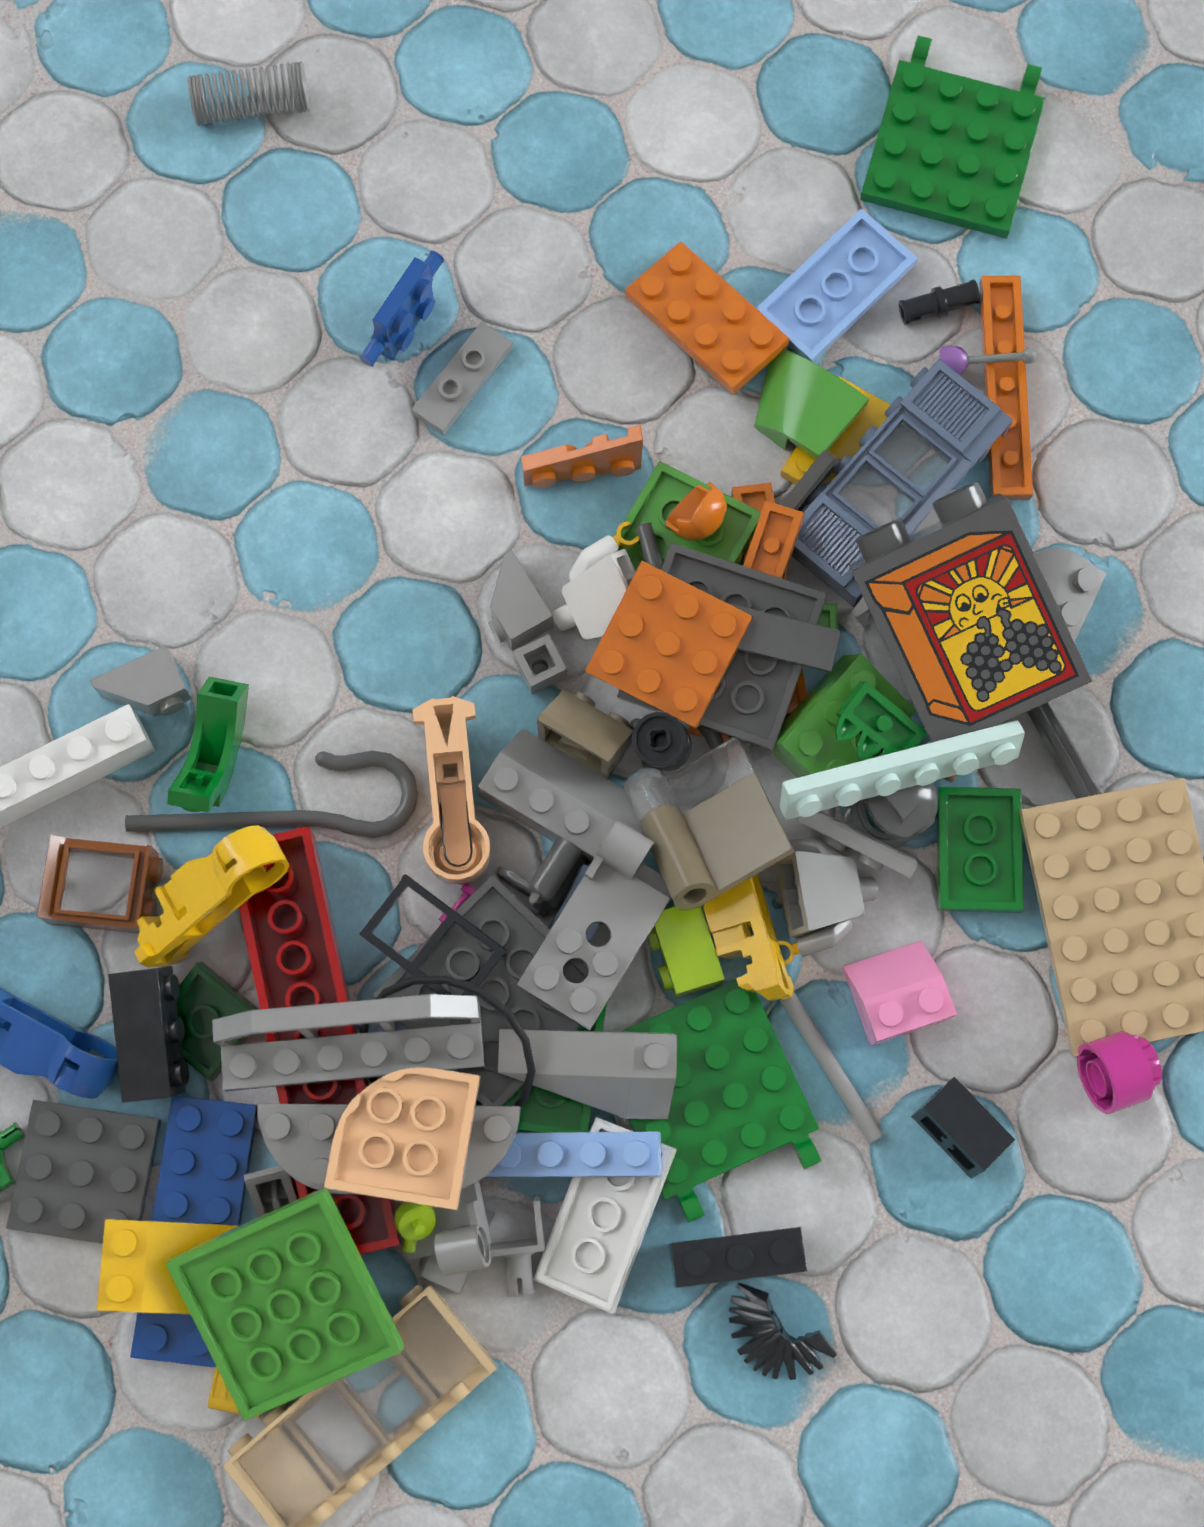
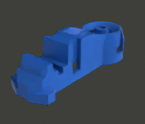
M0 988V1065L16 1074L43 1076L56 1087L70 1094L83 1098H98L112 1083L118 1070L116 1047L98 1036L75 1029ZM91 1049H93L98 1053L102 1054L104 1057L101 1058L89 1054V1052Z

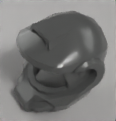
M933 783L925 786L916 785L897 790L888 796L878 795L860 800L853 805L847 806L843 815L844 823L898 849L917 834L924 832L935 822L938 808L937 788ZM865 804L873 822L885 833L878 831L869 823L865 814Z

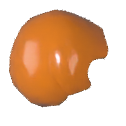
M711 482L707 483L711 490L701 485L693 488L667 517L665 525L680 538L687 541H699L711 536L722 524L727 504L723 492Z

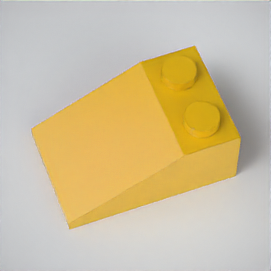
M105 1219L96 1311L190 1314L165 1263L170 1257L239 1226Z

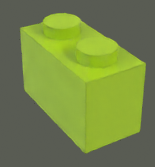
M676 906L663 910L647 936L651 951L659 950L663 966H659L657 969L664 991L672 989L674 999L722 985L725 978L701 906L690 910H680Z

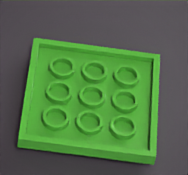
M322 1188L170 1257L165 1263L244 1421L402 1352L405 1346L327 1188Z

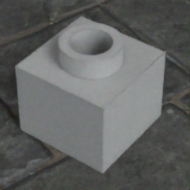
M549 634L512 651L513 661L531 695L567 678V668ZM537 664H544L548 670L536 674L533 668Z

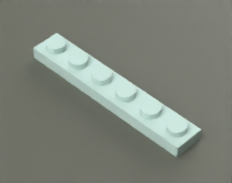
M1016 720L784 781L782 783L779 808L785 820L800 816L809 817L819 811L833 807L850 806L860 800L878 795L888 796L897 790L916 785H929L938 779L953 775H967L976 769L995 764L1004 765L1019 757L1025 732L1019 721Z

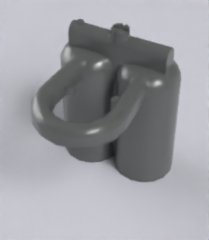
M557 837L530 882L503 867H498L496 874L503 882L529 896L530 905L533 906L531 911L544 917L550 909L556 910L559 908L582 863L586 865L588 859L582 855V850L564 838Z

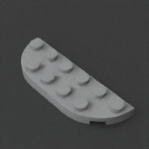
M257 1104L259 1127L272 1157L284 1171L300 1183L316 1190L324 1188L335 1130L348 1105ZM475 1106L461 1189L473 1185L484 1178L504 1158L514 1141L520 1120L521 1107ZM328 1189L329 1193L357 1194L352 1192Z

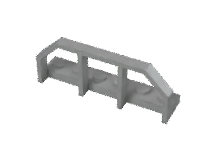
M427 994L252 1010L212 1020L213 1042L221 1046L224 1091L378 1078L408 1068L426 1067L448 1071L485 1068L480 1003L477 996ZM445 1018L470 1019L472 1024L395 1030V1021ZM379 1023L385 1030V1032L318 1038V1028ZM298 1030L308 1038L232 1045V1039L259 1033Z

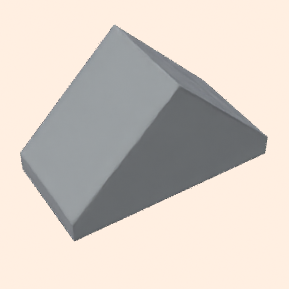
M280 1166L244 1175V1181L257 1218L299 1199L295 1179Z

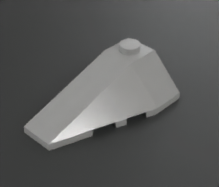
M499 1029L497 1072L525 1082L527 1066L522 1042L513 1029ZM524 1030L530 1039L536 1070L532 1083L533 1086L625 1119H668L676 1081L677 1034Z

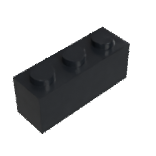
M173 966L108 974L122 1103L169 1098L186 1093V1085L189 1081V1068L187 1062L182 1057L181 1043L184 1040L185 1030L183 1021L178 1017L176 1000L180 995V985L177 976L173 975Z
M801 1227L669 1243L674 1287L676 1288L807 1271Z

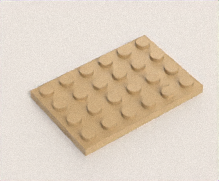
M1185 778L1019 810L1072 1056H1079L1077 1051L1082 1044L1120 1031L1127 1032L1132 1036L1138 1035L1149 1042L1203 1032L1204 860Z

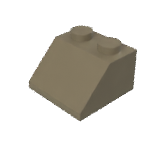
M563 689L537 718L538 738L609 780L632 743L633 730L629 728L631 724L614 712L606 715L596 709V703L587 695L578 691L571 694Z

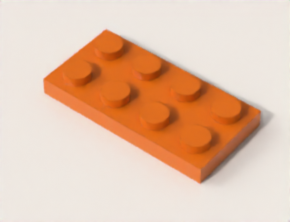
M681 241L625 289V296L631 303L732 395L789 346V337Z

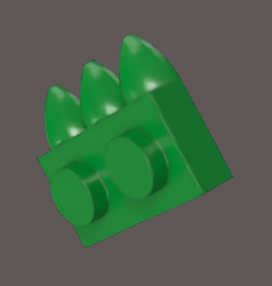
M859 681L836 713L839 717L836 725V741H846L858 733L860 734L857 744L858 759L872 757L879 751L882 752L880 756L917 747L927 734V731L867 681Z

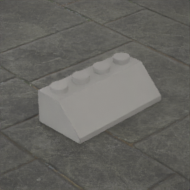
M523 728L499 752L478 785L481 799L553 842L556 841L557 837L570 841L582 850V855L588 859L587 863L589 864L595 858L617 820L644 835L640 826L641 820L645 814L655 808Z

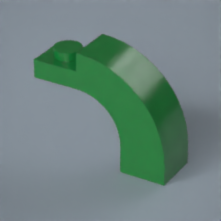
M209 676L197 693L192 742L181 771L168 789V805L178 806L189 812H209L212 806H220L231 781L242 740L249 684Z

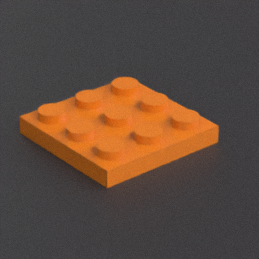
M641 561L585 672L697 729L753 616Z

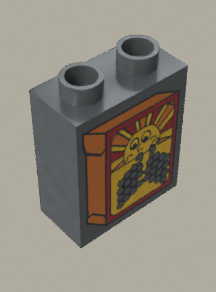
M977 481L934 501L932 505L940 521L909 536L902 519L899 518L877 527L855 540L863 558L849 564V568L931 742L997 726L1092 682L1007 496L998 493L986 499Z

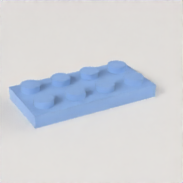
M861 208L756 309L789 337L788 347L797 355L814 363L916 265L918 258Z

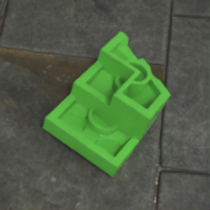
M784 349L768 364L754 427L783 450L791 443H794L816 460L823 450L828 451L864 410L868 405L869 398L819 365Z

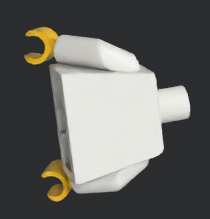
M631 522L621 523L615 536L607 535L583 549L569 571L570 582L562 587V594L567 604L553 611L554 622L561 631L577 626L584 640L596 638L600 643L635 574V569L626 549L618 550V547H634L640 538L637 536L631 541H626L621 537V531L632 525Z

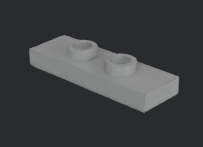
M481 321L411 409L412 415L444 436L511 352L513 342Z
M822 811L809 817L800 816L798 820L824 834L821 841L842 852L848 846L861 853L858 860L876 870L881 871L885 865L911 879L917 868V859Z

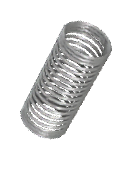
M296 61L295 63L292 62L291 66L289 63L286 64L291 101L283 64H280L284 101L277 66L273 65L277 101L270 67L266 66L271 105L263 67L260 66L259 71L264 105L260 93L257 70L255 67L252 69L257 96L256 105L250 70L246 68L251 109L246 93L243 70H239L244 109L240 98L237 74L234 69L232 71L237 110L233 98L230 74L226 71L225 76L231 113L227 102L223 74L219 72L224 114L221 107L216 74L212 73V83L217 103V114L213 103L210 78L206 73L205 82L211 117L207 107L202 75H189L188 89L195 123L198 126L200 124L207 125L208 122L213 124L214 119L217 123H220L221 119L226 123L228 118L233 122L234 117L240 121L241 115L245 120L248 118V115L251 119L255 115L260 118L261 112L263 116L267 117L268 111L271 116H274L275 111L279 116L281 111L287 115L288 108L292 114L295 112V108L299 113L306 110L309 112L310 102L303 63Z

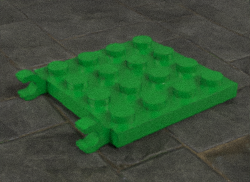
M918 35L911 61H898L860 200L1007 239L1045 101L1044 97L1035 95L1042 67L1027 64L1020 89L1017 91L925 67L932 39Z
M737 979L620 1031L677 1034L676 1081L668 1119H628L634 1132H660L661 1143L677 1149L661 1194L664 1200L676 1195L688 1223L705 1215L693 1190V1187L789 1143H792L804 1170L822 1161L808 1135L819 1130L811 1109L757 994L739 987Z

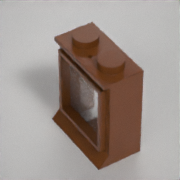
M50 834L37 917L51 925L140 933L137 920L142 916H156L157 901L152 899L154 883H159L162 878L163 859L158 858L159 853L151 845L141 846L72 839Z

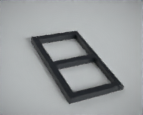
M407 874L402 876L399 884L359 933L361 937L411 975L428 976L419 969L420 966L456 922L494 951L470 983L480 987L499 960L507 954V950ZM408 887L447 916L412 962H409L372 934ZM425 984L438 995H453L440 984ZM464 990L461 995L473 996L474 993Z

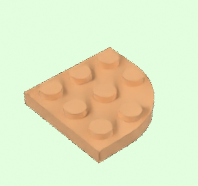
M420 1067L389 1073L370 1084L350 1102L339 1120L332 1142L324 1188L458 1210L481 1076Z

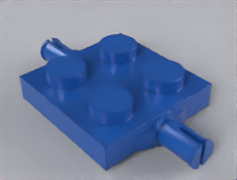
M430 251L425 261L414 257L372 319L374 332L371 336V341L359 356L360 360L366 365L373 367L381 354L393 361L400 350L405 351L409 347L414 337V328L420 319L426 320L431 314L435 305L432 290L433 276L444 262V258L438 252Z

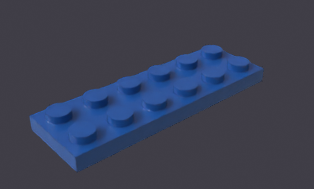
M185 1096L171 1097L152 1221L241 1226L246 1193L244 1175L249 1173L258 1113L257 1105ZM137 1312L130 1358L216 1368V1364L191 1314Z

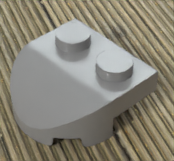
M1050 548L1035 552L1034 555L1075 642L1107 573L1068 549Z

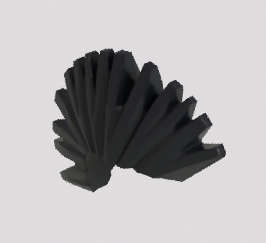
M738 1282L736 1288L747 1297L732 1295L730 1302L740 1307H729V1312L737 1314V1316L729 1317V1323L746 1326L731 1333L732 1339L754 1336L737 1349L739 1355L749 1353L744 1359L746 1364L760 1356L753 1367L754 1371H757L765 1364L762 1375L766 1377L773 1368L772 1378L777 1379L784 1361L789 1379L794 1380L796 1379L795 1360L809 1375H812L814 1370L811 1364L819 1370L824 1367L815 1350L832 1358L836 1357V1351L820 1330L806 1333L805 1336H799L797 1339L788 1335L771 1305L769 1293Z

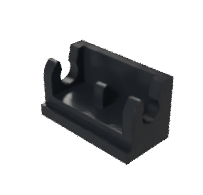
M955 1077L938 1089L911 1116L970 1179L984 1172L1015 1140Z

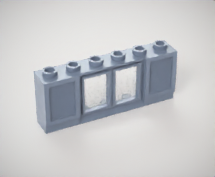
M940 359L930 369L924 367L915 376L910 384L913 389L904 399L898 396L891 403L884 414L888 417L879 428L874 425L870 427L859 441V445L862 446L853 458L846 455L834 469L833 474L836 477L827 487L823 484L819 485L807 500L809 507L804 511L805 516L791 556L853 607L859 603L862 594L849 568V564L863 558L855 540L867 532L899 518L902 519L909 536L912 535L930 511L934 509L932 503L946 493L957 490L963 483L965 475L976 463L982 462L989 453L993 443L1000 436L1003 438L1008 433L1013 419L1005 414L999 406Z

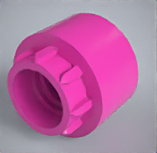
M1120 1031L1082 1044L1077 1051L1079 1055L1077 1056V1067L1084 1090L1094 1106L1104 1114H1111L1148 1101L1152 1097L1156 1085L1161 1082L1162 1069L1158 1055L1149 1041L1138 1035L1132 1036L1127 1032Z

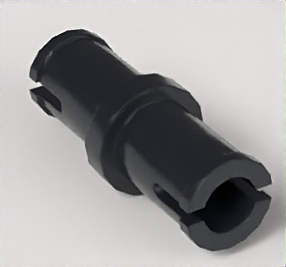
M973 279L942 289L941 286L931 288V293L907 300H899L898 305L901 319L904 325H907L910 322L935 315L938 318L948 316L949 311L973 304H980L981 297L977 282Z

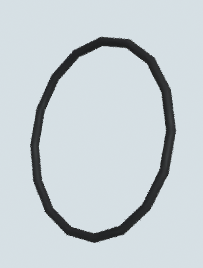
M412 976L383 989L376 997V999L387 998L389 995L414 984H447L480 996L506 1017L522 1042L527 1074L521 1097L513 1104V1107L522 1108L528 1101L536 1072L530 1039L512 1011L483 988L449 976ZM370 1023L361 1024L359 1034L368 1033ZM368 1078L371 1083L378 1080V1078Z

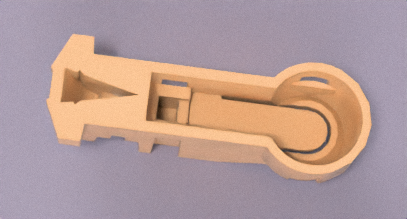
M454 696L442 699L432 698L412 709L414 725H424L433 816V824L424 837L423 853L428 868L438 879L448 884L462 885L474 881L483 874L491 858L488 834L484 827L476 820L474 788L471 777L472 767L468 745L467 721L476 719L475 704ZM441 807H442V818H443V829H444V839H445V850H446L447 859H448V861H449L451 864H453V865H457V866L464 865V866L454 867V866L450 865V864L445 860V857H444V848H443ZM468 818H469V824H470V829H471L472 850H473L472 858H471L470 862H468V860L470 859V855H471Z

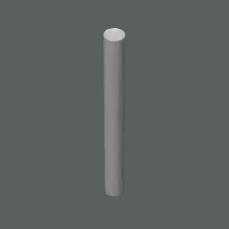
M793 991L791 998L779 999L869 1144L882 1137L884 1134L795 992Z

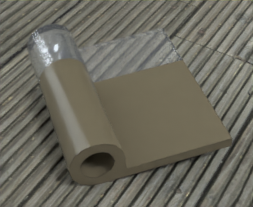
M731 738L667 777L658 769L644 767L635 770L625 782L624 789L645 837L654 842L651 851L672 900L680 910L700 907L794 853L774 808L738 738Z

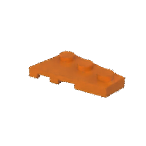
M641 424L627 428L628 436L614 440L609 439L607 434L592 437V442L586 444L584 448L576 449L575 446L566 444L521 456L524 485L544 488L552 486L561 480L572 479L575 482H586L594 479L596 475L612 474L616 477H622L634 473L635 470L641 469L643 449Z

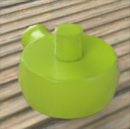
M404 1202L395 1213V1227L398 1233L404 1237L402 1245L404 1252L414 1253L417 1241L426 1238L433 1231L436 1217L431 1206Z

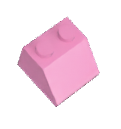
M922 941L842 967L870 1047L948 1021L957 1015L944 977Z

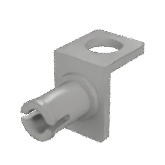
M533 1195L537 1238L490 1243L491 1257L500 1256L505 1258L507 1296L519 1297L518 1278L522 1279L523 1296L535 1293L530 1255L534 1254V1252L545 1251L540 1195Z

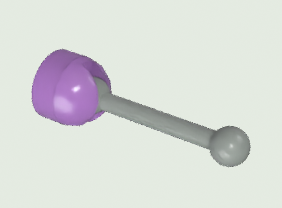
M941 346L940 360L959 375L966 370L968 364L1023 361L1026 364H1031L1037 358V353L1032 348H1026L1022 353L969 356L963 348L958 346Z

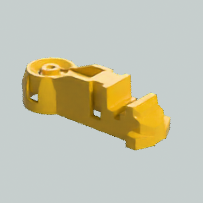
M258 825L239 829L217 843L209 856L186 862L170 876L171 880L168 883L156 888L154 891L164 913L160 916H142L137 920L140 931L137 938L139 947L134 953L139 963L150 968L166 967L182 962L190 955L188 950L250 897L280 880L287 872L289 863L275 837L264 827ZM275 863L269 871H265L263 865Z
M758 873L704 904V912L710 933H712L717 956L725 959L743 956L753 961L752 964L746 965L748 973L736 978L738 986L750 992H758L769 1001L784 1000L792 997L794 987L791 977L788 976ZM749 928H752L753 933H754L753 936H751V932H750V929H749Z

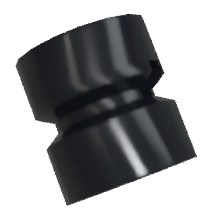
M654 712L645 715L637 722L632 733V745L635 753L648 766L658 771L669 772L680 768L687 762L691 754L692 740L690 733L676 717L668 713Z

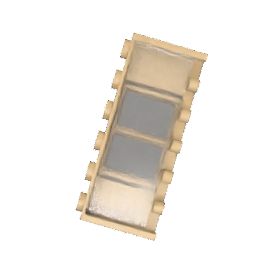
M417 1285L399 1301L403 1309L392 1320L405 1344L402 1352L301 1396L288 1409L284 1404L276 1407L262 1420L266 1428L254 1439L247 1433L227 1450L232 1458L223 1465V1468L269 1527H318L348 1499L356 1494L374 1476L499 1367L433 1285L428 1286L424 1291Z

